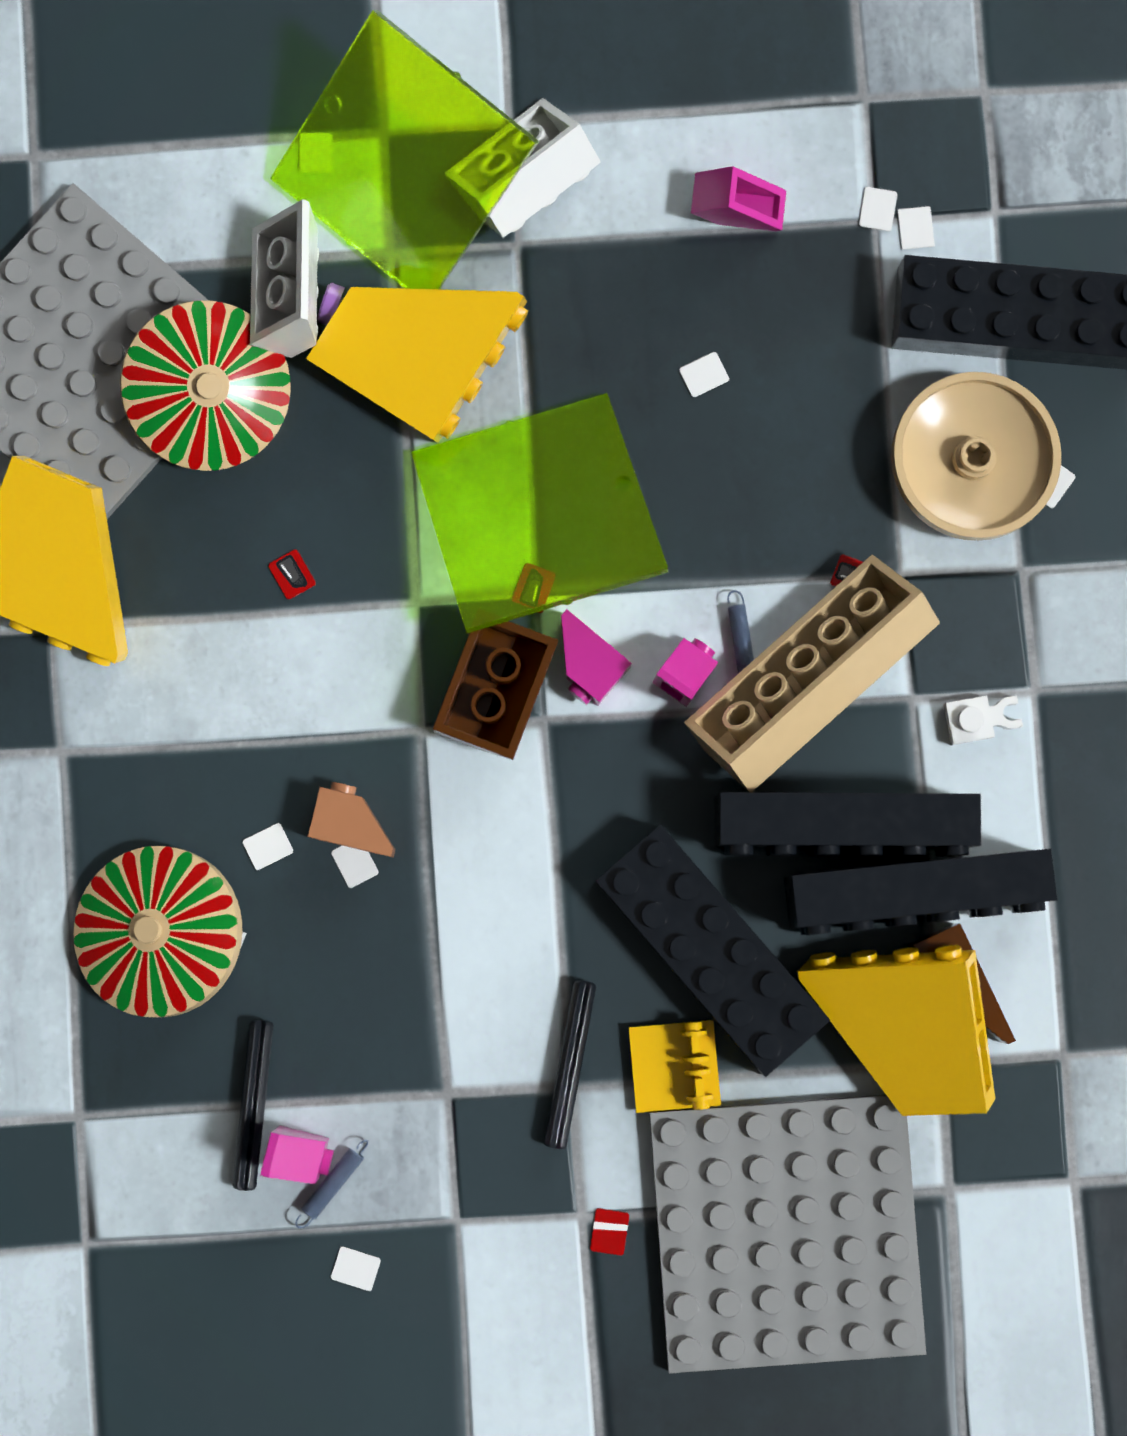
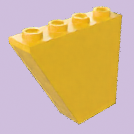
M350 287L306 359L439 443L442 436L448 439L457 428L461 418L456 414L465 401L471 403L479 393L483 385L479 378L487 365L493 368L501 358L506 348L501 343L511 329L516 332L522 325L528 314V310L524 308L527 300L520 293L511 291Z
M12 456L0 487V616L9 619L8 625L15 630L27 634H32L36 630L47 635V642L56 647L71 650L72 646L86 651V658L103 666H110L111 662L115 664L126 659L128 647L102 488L29 457Z
M947 945L935 949V952L919 953L918 948L909 947L895 950L892 955H877L875 950H862L852 953L851 957L836 958L835 953L823 952L810 956V959L797 971L799 981L831 1020L830 1022L902 1116L982 1114L989 1111L995 1100V1091L975 950L962 951L961 946Z

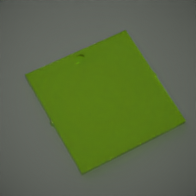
M376 9L370 13L270 179L297 201L302 199L309 201L312 212L316 217L340 235L347 245L357 249L403 288L441 289L539 141L464 81L459 72L448 68Z
M608 393L515 421L508 420L505 424L411 452L466 633L559 605H570L573 601L669 572Z

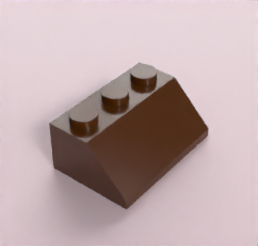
M478 610L433 727L434 733L469 747L513 760L559 640Z

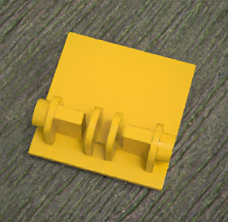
M713 1020L629 1027L636 1113L689 1108L699 1110L708 1109L712 1106H721Z

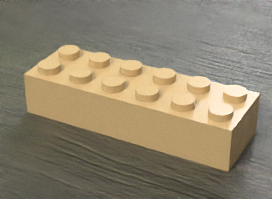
M871 555L690 716L684 724L704 751L749 793H752L937 627L940 621L922 591L874 555Z

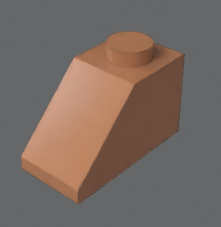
M332 782L330 789L319 788L308 833L309 838L394 858V846L365 799L355 795L356 787Z

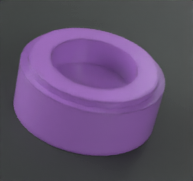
M332 282L328 284L317 316L319 323L324 325L329 323L341 303L345 287Z

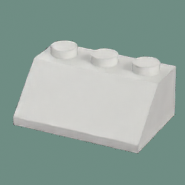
M542 98L453 166L446 174L485 224L504 238L509 233L520 229L525 221L541 208L551 205L558 195L572 184L586 178L590 170L601 163L581 125Z
M302 199L252 228L250 345L290 358L315 346L318 336V228L309 201Z

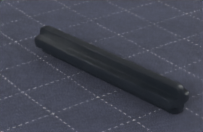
M576 980L573 984L544 1140L545 1145L550 1148L565 1149L568 1143L596 992V985L588 981Z
M253 1020L249 1025L232 1183L234 1189L241 1191H252L257 1186L274 1027L272 1022L265 1020Z

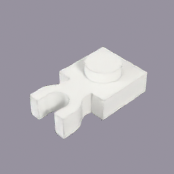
M1017 695L1006 697L994 706H989L987 696L943 704L951 745L994 738L993 727L995 726L1006 730L1023 727L1022 719L1010 721L1003 714L1006 706L1018 704Z

